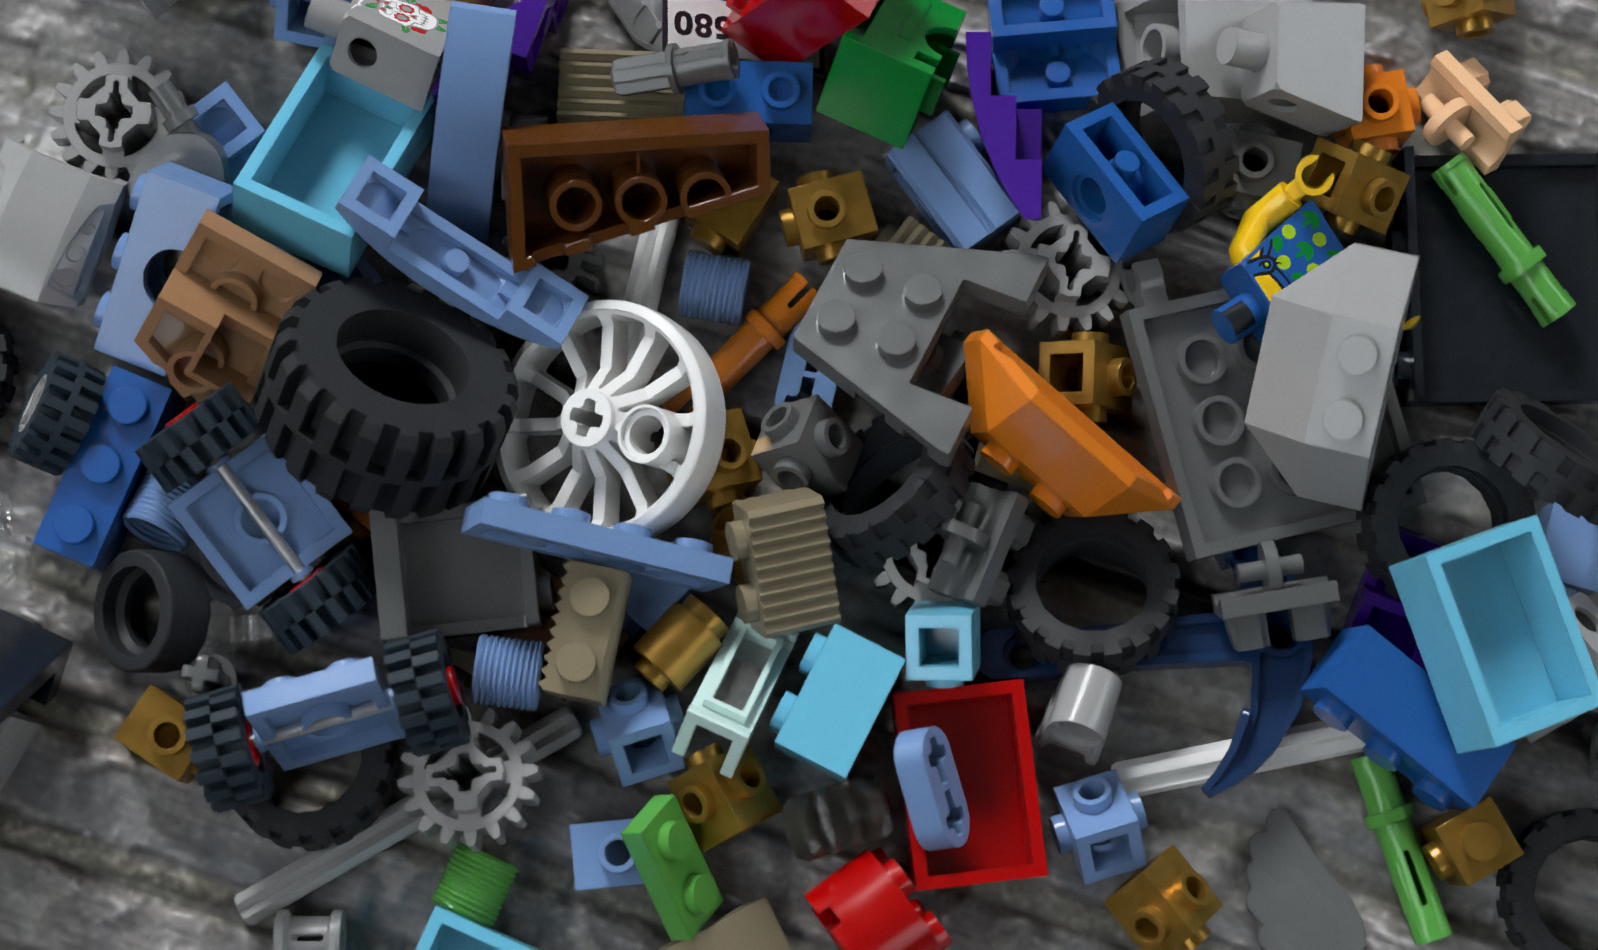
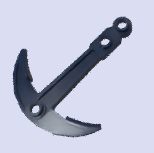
M1257 546L1215 556L1222 571L1232 568L1237 590L1263 586L1262 580L1239 583L1236 572V564L1258 561ZM1277 550L1278 556L1283 557V555ZM1294 575L1282 576L1283 582L1295 580ZM1288 609L1266 613L1268 631L1279 628L1288 634L1290 643L1286 647L1276 648L1271 645L1265 648L1238 652L1232 647L1224 620L1213 612L1175 617L1174 629L1168 641L1162 640L1160 642L1159 653L1148 662L1141 659L1136 663V669L1133 670L1242 666L1249 670L1248 708L1242 709L1228 751L1215 772L1201 788L1208 798L1233 788L1256 772L1274 754L1302 708L1305 695L1299 690L1310 674L1313 660V640L1295 641L1292 639ZM1125 623L1081 627L1078 629L1108 630ZM1014 628L989 629L981 636V666L972 681H965L964 685H971L979 678L988 683L1023 679L1024 683L1055 681L1062 677L1063 674L1057 672V665L1049 661L1043 665L1034 659L1033 664L1027 668L1014 666L1010 660L1011 653L1020 648L1031 652V647L1027 643L1024 645L1020 644L1014 634Z

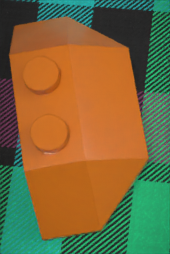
M989 329L971 332L964 340L968 405L973 407L970 428L971 434L985 445L980 454L989 464L1004 475L1011 477L1016 472L1030 484L1033 489L1028 494L1029 497L1045 512L1057 519L1062 514L1066 517H1095L1174 509L1182 500L1019 358Z

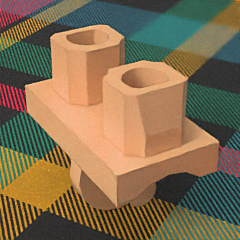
M1445 50L1433 57L1427 76L1416 88L1421 110L1430 118L1422 130V137L1431 146L1439 145L1450 139L1462 152L1465 151L1471 162L1486 175L1499 167L1511 146L1521 137L1530 123L1531 114L1517 100H1506L1499 103L1487 91L1491 83L1489 72L1474 57L1458 62L1448 50Z

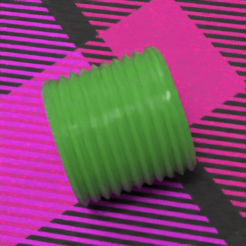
M459 841L455 850L451 851L450 861L446 862L448 866L444 867L443 877L439 878L440 882L437 883V888L434 889L435 893L430 897L431 901L469 920L490 928L494 927V922L497 921L496 916L500 915L501 905L505 904L506 894H509L508 889L512 888L513 878L517 877L516 873L519 872V869L481 850L480 852H473L467 844Z

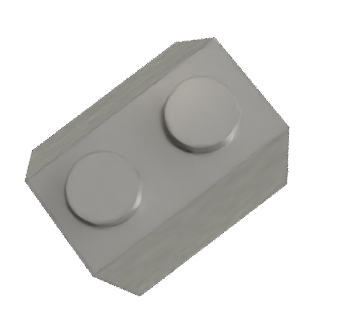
M1124 0L1117 4L1120 70L1123 71L1142 61H1149L1156 57L1167 58L1168 64L1178 61L1189 67L1188 74L1192 77L1199 75L1210 86L1207 92L1212 99L1218 97L1226 111L1222 115L1225 123L1281 122L1277 118L1245 106L1241 99L1242 69L1219 63L1216 56L1217 42L1220 34L1226 27L1233 26L1243 29V23L1248 15L1275 2H1313V0ZM1144 103L1141 104L1140 126L1168 125L1157 111Z

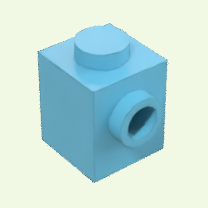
M915 601L905 615L906 680H925L926 686L934 688H954L955 686H963L965 681H972L981 666L980 607L961 601Z

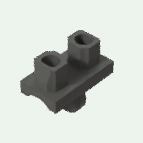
M971 482L956 519L950 518L947 523L941 521L933 529L947 540L927 589L937 595L985 608L986 604L1000 606L1010 586L1008 575L1001 571L1009 549L1018 551L1026 546L1035 526L1034 522L1025 514L1030 500L1017 492L1000 491L980 483Z
M1273 540L1258 542V561L1236 564L1239 583L1262 580L1263 586L1210 594L1213 613L1224 620L1232 647L1238 652L1271 646L1266 613L1288 609L1292 639L1295 641L1330 637L1332 614L1330 602L1340 600L1337 581H1329L1325 575L1283 582L1282 576L1304 573V563L1301 554L1279 557Z

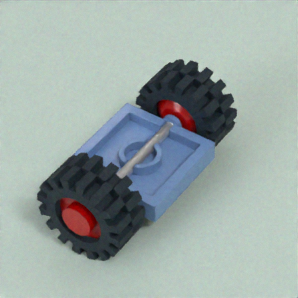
M231 381L200 403L196 402L165 424V428L134 451L166 494L206 468L209 474L167 504V507L246 610L250 609L290 579L292 581L284 591L272 598V601L267 603L258 613L290 655L300 652L303 648L306 649L318 638H323L332 629L349 619L350 615L365 606L367 601L377 595L375 572L354 543H350L337 550L332 556L329 555L315 567L311 564L353 531L332 503L315 493L316 486L307 480L300 483L287 472L286 460L274 457L264 439L265 434H262L232 457L226 453L259 427L254 411Z
M436 628L386 642V645H384L386 655L384 656V661L389 672L387 674L388 683L372 657L361 660L348 658L332 663L325 670L297 678L290 676L274 678L266 682L261 688L250 691L244 690L242 684H235L187 698L183 705L186 711L183 712V721L188 730H185L186 741L190 744L192 750L189 753L191 762L197 768L196 778L199 786H204V797L207 803H211V809L214 812L222 813L271 799L274 783L270 777L273 775L272 765L267 758L270 755L269 751L283 771H287L401 738L406 739L408 746H411L413 755L417 758L470 743L469 736L471 734L467 722L469 718L463 703L465 701L463 691L459 686V676L456 668L453 666L450 649H447L444 635H441L440 629Z

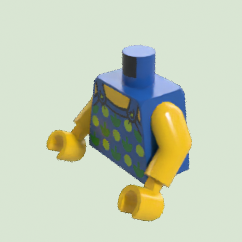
M1308 155L1301 159L1297 164L1294 180L1289 184L1280 182L1245 211L1228 249L1232 265L1220 276L1221 284L1231 300L1214 310L1211 314V320L1216 332L1229 344H1235L1250 333H1253L1261 346L1272 296L1344 250L1313 199L1304 205L1301 202V198L1306 194L1312 196L1321 195L1327 192L1333 184L1334 173L1327 177L1324 183L1319 186H1310L1302 179L1304 168L1319 158L1318 155ZM1421 315L1407 321L1403 331L1410 330L1416 326Z

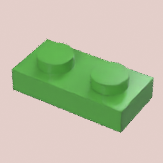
M675 794L654 795L622 831L621 836L670 939L692 940L723 903L724 899Z

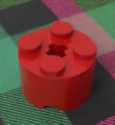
M880 846L872 852L866 848L803 895L805 900L813 907L811 908L839 950H944L953 943L946 930L930 910L927 912L916 898L911 901L908 900L907 897L915 892L916 888L894 858L890 859Z

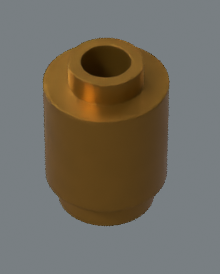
M690 594L681 605L674 602L632 647L641 657L633 667L660 692H663L669 684L681 692L723 646L719 640L729 628L703 602Z

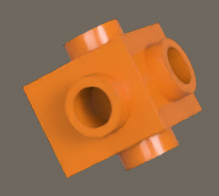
M1381 64L1364 65L1363 119L1361 123L1329 135L1331 138H1336L1338 145L1352 150L1356 139H1359L1390 152L1392 155L1400 151L1399 148L1403 146L1416 130L1415 124H1419L1421 120L1419 96L1414 86L1407 87L1404 69L1384 72L1383 65ZM1379 102L1381 113L1373 111L1369 104Z

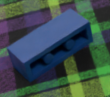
M113 365L103 386V395L98 401L99 406L96 414L91 419V426L87 434L83 436L77 453L73 454L71 463L63 474L33 540V543L48 551L100 573H104L107 565L117 557L129 531L125 527L121 516L130 504L129 502L132 500L134 492L148 470L134 451L165 428L164 425L179 415L186 404V401L174 390Z
M1369 625L1342 629L1299 690L1316 704L1313 711L1322 721L1339 731L1345 732L1348 729L1365 743L1362 750L1369 759L1386 770L1393 772L1398 770L1415 784L1412 792L1425 804L1439 811H1445L1446 809H1475L1517 746L1513 742H1509L1496 748L1457 754L1428 673Z

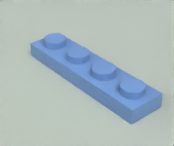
M490 492L489 498L484 497L465 508L461 534L569 560L630 572L631 575L705 593L730 584L734 558L712 553L713 545L706 541L693 538H676L674 543L653 539V530L642 525L615 523L613 528L590 523L591 515L587 512L566 507L552 508L551 513L528 508L529 500L527 498L508 492Z

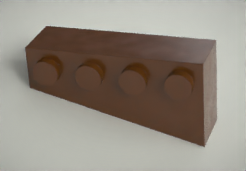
M758 112L501 127L508 253L514 273L536 267V262L565 253L568 257L591 250L594 244L629 233L633 237L656 230V225L687 215L689 218H693L771 194L769 129Z

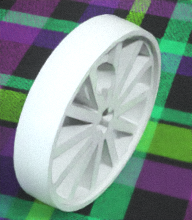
M610 299L586 302L558 350L527 340L524 342L511 361L512 373L515 374L518 383L519 398L516 402L518 410L496 458L498 470L507 492L513 494L527 492L532 499L533 508L544 507L545 512L551 513L552 508L555 507L579 510L594 483L593 520L591 523L613 528L615 523H619L622 477L636 507V516L624 523L638 524L652 529L653 538L680 521L699 501L713 478L722 453L726 428V408L722 385L711 358L697 339L682 326L655 310L628 301ZM630 322L644 324L645 335L626 368L628 325ZM602 326L601 362L598 371L584 341L583 334ZM670 344L679 356L677 366L647 386ZM562 350L577 379L575 391L546 372L549 365ZM691 386L693 412L678 414L659 408V406ZM537 388L562 404L563 409L560 416L556 418H529L532 400ZM663 426V441L659 448L655 450L654 442L651 441V435L653 432H658ZM562 435L557 447L533 463H530L527 444L528 436ZM642 464L663 469L674 478L672 484L659 499ZM572 465L570 473L553 504H551L540 488L541 485Z

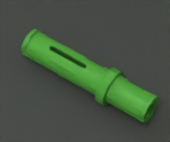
M1465 151L1430 175L1439 187L1443 189L1466 224L1502 271L1497 274L1505 285L1509 282L1512 283L1532 310L1533 315L1542 328L1563 316L1576 305V302L1563 289L1542 260L1546 253L1540 245L1532 247L1496 194L1488 187L1474 168Z
M1366 755L1350 760L1368 815L1363 817L1367 830L1374 829L1415 945L1431 943L1452 935L1432 878L1431 870L1426 862L1411 817L1416 815L1412 801L1405 803L1395 772L1382 768Z

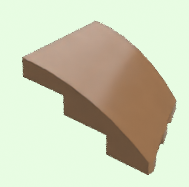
M207 209L136 335L134 342L153 364L165 370L169 377V382L183 398L192 395L200 403L231 381L249 405L255 394L259 377L285 312L292 308L293 303L297 299L316 288L323 272Z

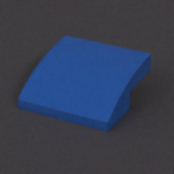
M986 0L988 27L992 35V68L995 95L1017 96L1016 109H1042V113L1088 109L1091 97L1099 94L1096 90L1097 86L1103 80L1121 71L1116 44L1118 24L1114 0Z

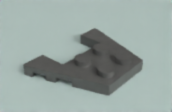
M846 239L793 336V351L854 399L858 395L864 398L885 415V423L902 436L909 433L928 448L927 455L939 465L948 468L972 422L973 407L917 387L915 384L963 294L1026 316L1047 274L1049 258L1035 254Z

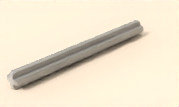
M561 707L523 729L518 742L530 740L535 746L538 753L526 762V764H534L580 738L583 731L573 711L569 707ZM498 745L486 751L488 758L501 757L503 761L509 760L505 750ZM476 768L470 769L469 779L459 782V785L465 791L471 790L472 779L483 777V775ZM410 794L377 813L376 816L378 818L366 830L361 826L357 831L351 833L354 839L339 846L334 842L323 845L324 850L311 851L238 893L234 901L243 920L248 925H255L275 914L278 909L287 907L417 832L420 821L424 816L411 818L402 807L415 795ZM432 798L437 810L442 814L446 815L454 810L453 800L441 801L439 798Z

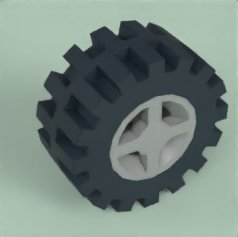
M55 351L53 356L51 355L48 358L45 367H42L35 384L33 383L28 393L29 396L26 402L22 405L19 412L20 416L12 430L14 433L9 440L7 454L34 468L54 476H60L64 468H67L71 463L73 454L77 453L83 436L87 434L91 426V419L96 414L99 406L98 401L103 395L106 373L80 360Z

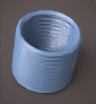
M692 249L688 251L680 288L678 315L682 318L686 316L688 319L692 317L693 320L698 318L699 321L703 318L704 321L709 320L710 323L712 321H715V323L720 321L721 324L726 323L727 325L731 323L732 326L736 325L738 327L742 322L751 268L749 258L743 260L742 257L740 259L736 256L732 258L731 255L726 257L725 254L721 257L720 254L715 255L714 252L712 254H709V252L704 254L703 251L698 252Z
M147 470L143 480L134 492L135 494L132 496L130 504L121 516L125 527L138 538L158 548L174 551L184 550L187 542L190 540V535L167 507V504L200 480L193 476L166 494L149 470Z
M484 633L480 635L474 663L471 702L474 705L478 703L480 706L484 703L485 706L490 704L491 707L496 705L498 708L500 706L503 708L508 706L509 709L514 707L515 710L520 708L521 711L524 708L527 711L531 709L533 712L537 710L541 686L538 682L542 680L543 672L541 669L544 667L545 643L543 640L535 642L533 639L530 642L529 639L524 641L522 638L518 640L516 637L514 639L511 637L506 639L505 636L500 638L499 635L494 637L493 634L491 636Z

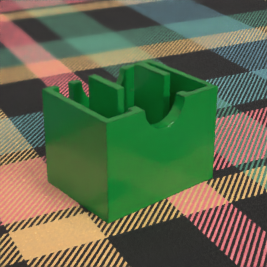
M878 0L867 20L854 27L852 31L849 30L843 34L815 111L903 150L917 123L915 118L918 111L932 116L943 88L946 89L961 54L952 48L967 12L941 0Z

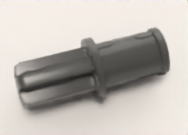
M733 39L680 48L677 43L667 44L665 51L614 60L611 66L610 78L616 94L622 97L672 89L675 94H682L686 91L687 86L727 79H739L740 60Z
M198 654V657L190 665L184 664L181 669V677L185 679V686L191 697L235 684H242L240 674L236 671L234 665L227 658L218 654Z

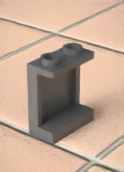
M527 492L514 493L529 500L528 508L545 512L544 507L533 508L532 499ZM473 503L461 504L450 510L444 508L443 512L423 518H419L416 512L410 513L409 516L403 519L385 518L382 511L371 510L369 512L381 640L385 643L436 628L440 629L441 635L443 634L445 639L477 636L483 633L494 634L545 628L543 612L555 610L551 573H539L538 554L536 551L461 534L465 508Z

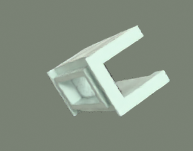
M737 612L722 643L723 646L716 654L692 704L686 712L672 752L684 756L695 729L699 725L732 741L720 770V774L732 778L782 675L799 633L795 632L765 639L751 628V623L744 624L739 612Z

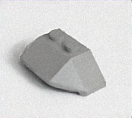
M1353 243L1272 296L1244 423L1298 497L1362 511L1420 256Z

